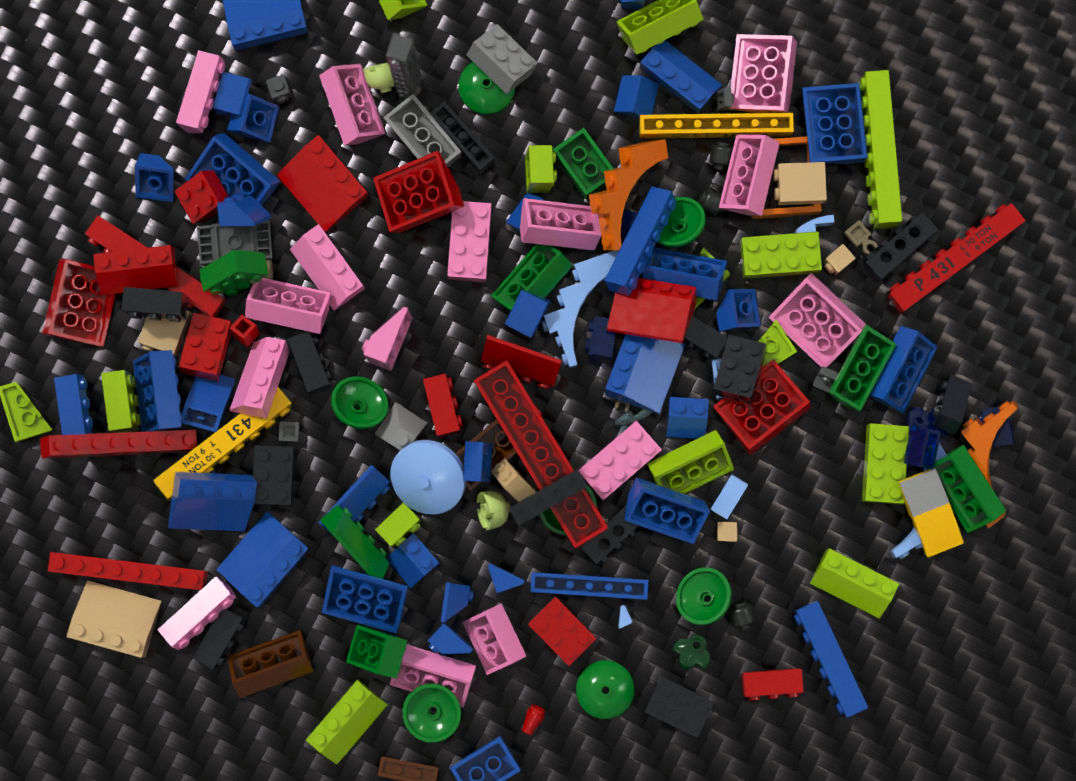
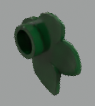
M694 634L689 639H680L675 643L673 651L681 654L679 662L682 669H689L695 664L705 669L709 664L710 654L706 649V639L702 635ZM694 642H699V643H700V646H699V647H695V646L693 645V643H694Z

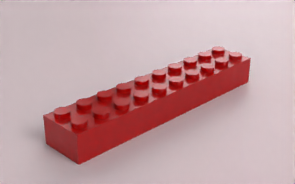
M507 360L473 380L539 490L574 471ZM585 488L551 507L552 512L574 548L608 529Z

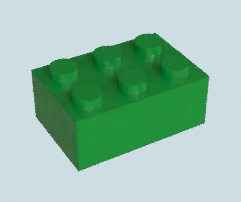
M582 128L553 149V152L556 153V160L585 200L589 198L590 194H594L606 186L604 171L614 168L585 128Z
M232 250L199 270L203 292H211L213 295L225 293L227 296L237 295L242 289L249 288L251 284L260 282L262 278L268 275L265 253Z
M357 625L346 663L379 675L397 679L408 640L376 629Z

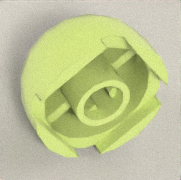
M388 63L363 68L366 82L370 87L380 89L381 93L392 91L391 87L395 85Z
M496 491L479 492L476 503H480L481 509H477V513L482 527H487L486 530H491L502 526L508 518V512H510L509 501H506L505 497Z

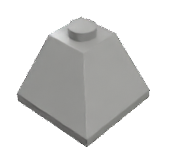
M395 402L375 432V435L401 450L409 443L416 441L428 423Z

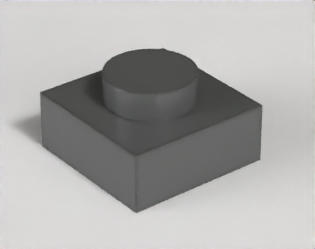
M280 422L279 441L299 442L300 423Z

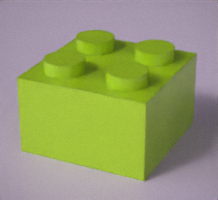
M552 145L528 147L525 155L527 193H549L551 188L554 187L557 173L556 170H553V163L556 162V153L552 152Z
M402 503L375 530L391 547H398L407 540L405 538L410 532L413 534L421 527L419 523L422 520L405 503Z

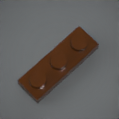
M381 756L377 776L402 781H436L439 767Z

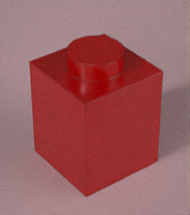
M243 314L229 328L233 337L247 348L260 334L257 325Z

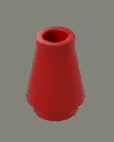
M532 704L527 709L522 731L532 735L545 718V710Z

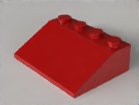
M319 135L306 144L277 174L279 179L325 233L369 197L367 191Z
M435 151L373 178L389 232L401 233L465 207L459 187L440 151Z
M68 259L59 260L42 334L104 347L116 294L101 295L95 274V266Z
M638 278L637 286L632 290L630 296L615 292L607 331L683 343L696 306V287Z
M487 335L481 359L484 368L489 370L507 360L515 374L520 376L521 381L531 383V381L537 382L539 387L549 390V387L554 388L562 361Z
M773 359L762 368L752 404L724 397L713 408L741 445L752 455L810 409V401Z

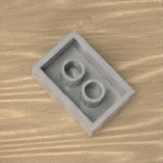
M498 24L474 41L466 54L506 94L528 78L537 65V62Z

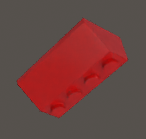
M171 245L93 254L95 274L101 295L123 293L124 287L161 289L178 286L175 249Z

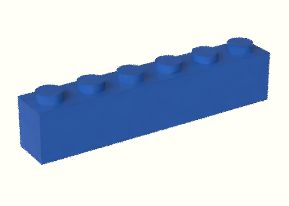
M657 187L650 188L604 280L609 291L630 296L632 290L636 288L637 280L640 274L644 272L645 264L648 258L652 256L653 248L656 242L660 240L661 232L664 226L667 225L671 212L676 207V199L672 191Z
M532 572L530 592L647 600L648 580Z
M814 601L794 610L796 613L794 619L797 625L802 626L804 630L802 636L806 644L810 643L813 649L810 651L814 661H818L821 666L819 672L822 678L827 679L830 685L827 689L831 697L835 696L838 702L836 708L839 714H843L844 717L848 718L867 709L868 706L819 602Z

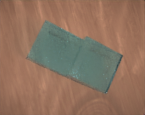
M644 409L634 416L629 410L614 421V425L624 426L633 424L635 421H641L654 412Z

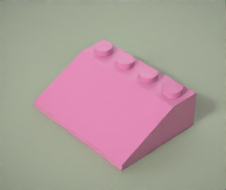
M737 34L731 80L734 102L729 109L752 113H789L797 41L793 36Z
M812 273L769 316L773 322L777 320L785 334L820 367L824 366L826 368L861 333L866 325Z
M403 307L371 335L369 340H365L362 350L370 363L389 371L392 370L413 319L408 308Z

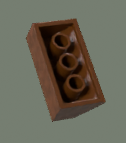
M497 419L469 441L493 443L491 471L499 462H502L504 459L509 460L517 453ZM465 446L455 453L463 466ZM466 481V487L471 491L481 482Z
M301 630L227 656L232 684L240 698L314 672Z

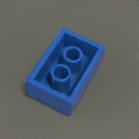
M501 735L450 766L457 781H505L521 771L520 766Z

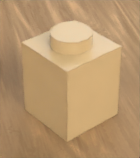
M842 244L823 261L825 263L824 267L830 274L834 273L837 275L855 257Z

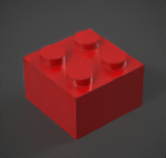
M214 170L199 172L174 191L193 224L208 221L218 213L217 203L224 201L225 197H229Z

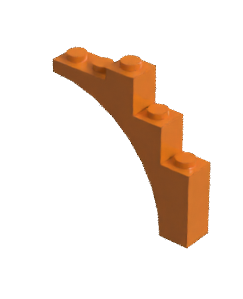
M666 139L650 140L619 148L621 167L604 171L607 190L589 195L592 214H598L604 250H619L621 248V221L629 193L638 178L648 168L668 158Z
M1014 400L1011 403L1008 401L998 407L1000 411L995 415L993 413L987 415L983 419L984 423L979 418L975 420L969 419L963 424L964 428L961 431L974 448V450L970 448L967 451L991 488L989 457L992 443L1004 421L1018 409L1019 406ZM1004 512L994 521L986 524V526L988 528L993 526L999 520L1004 518L1006 512Z

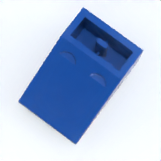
M220 375L219 381L196 377L183 408L182 424L214 433L221 429L236 379Z

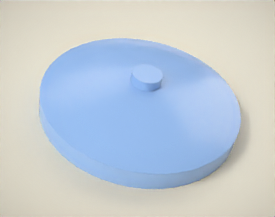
M418 440L409 443L399 451L391 465V482L396 494L408 507L420 513L440 514L452 509L459 502L466 488V481L463 480L464 466L461 460L450 448L436 441Z

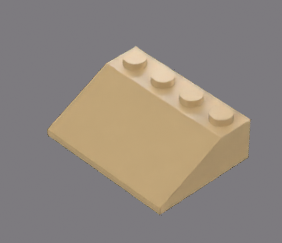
M87 580L73 614L67 637L140 658L146 657L162 601Z

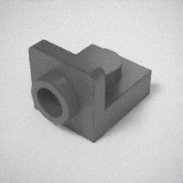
M284 74L266 80L274 103H283L289 97H292Z
M724 87L717 91V111H734L729 109L734 102L731 87Z
M822 366L817 373L813 387L829 393L839 373Z

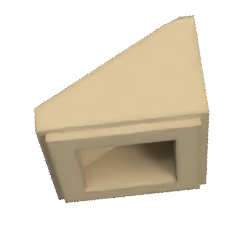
M717 522V541L737 542V522Z

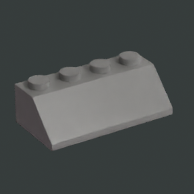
M414 94L383 117L417 159L435 151H440L447 167H450L462 157L460 149Z

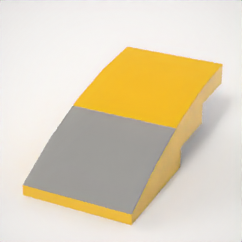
M935 468L898 482L909 516L912 518L917 536L921 540L927 557L964 543Z

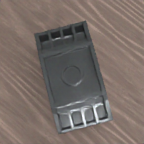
M270 220L255 226H220L219 224L197 226L200 265L207 266L232 250L265 253L266 260H272Z

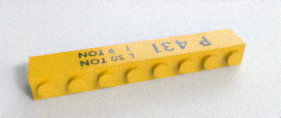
M793 113L640 115L639 119L640 139L736 137V135L791 137L794 132Z
M277 387L267 419L240 413L153 480L154 484L166 499L170 501L172 499L175 472L211 473L216 464L219 463L221 465L230 458L229 454L233 451L236 453L245 446L244 443L250 439L252 441L260 435V430L264 427L266 429L270 428L275 423L274 420L277 417L287 415L291 411L289 409L291 402L280 388Z

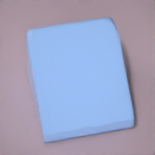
M625 605L620 606L618 629L632 623Z

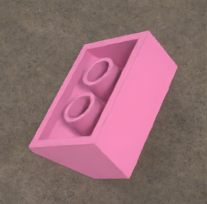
M502 604L462 622L487 675L526 657Z

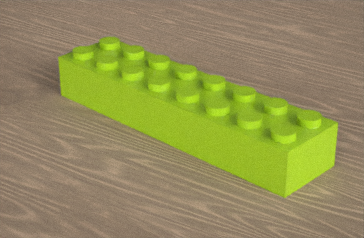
M889 70L865 72L858 83L860 84L867 150V159L864 161L865 168H868L866 186L870 187V194H868L867 200L868 206H871L872 213H869L870 225L873 224V230L896 228L902 222Z

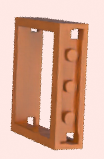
M807 137L774 139L780 142L779 146L806 144L807 163H810ZM811 204V206L763 209L762 216L751 215V219L819 215L822 209L821 204Z

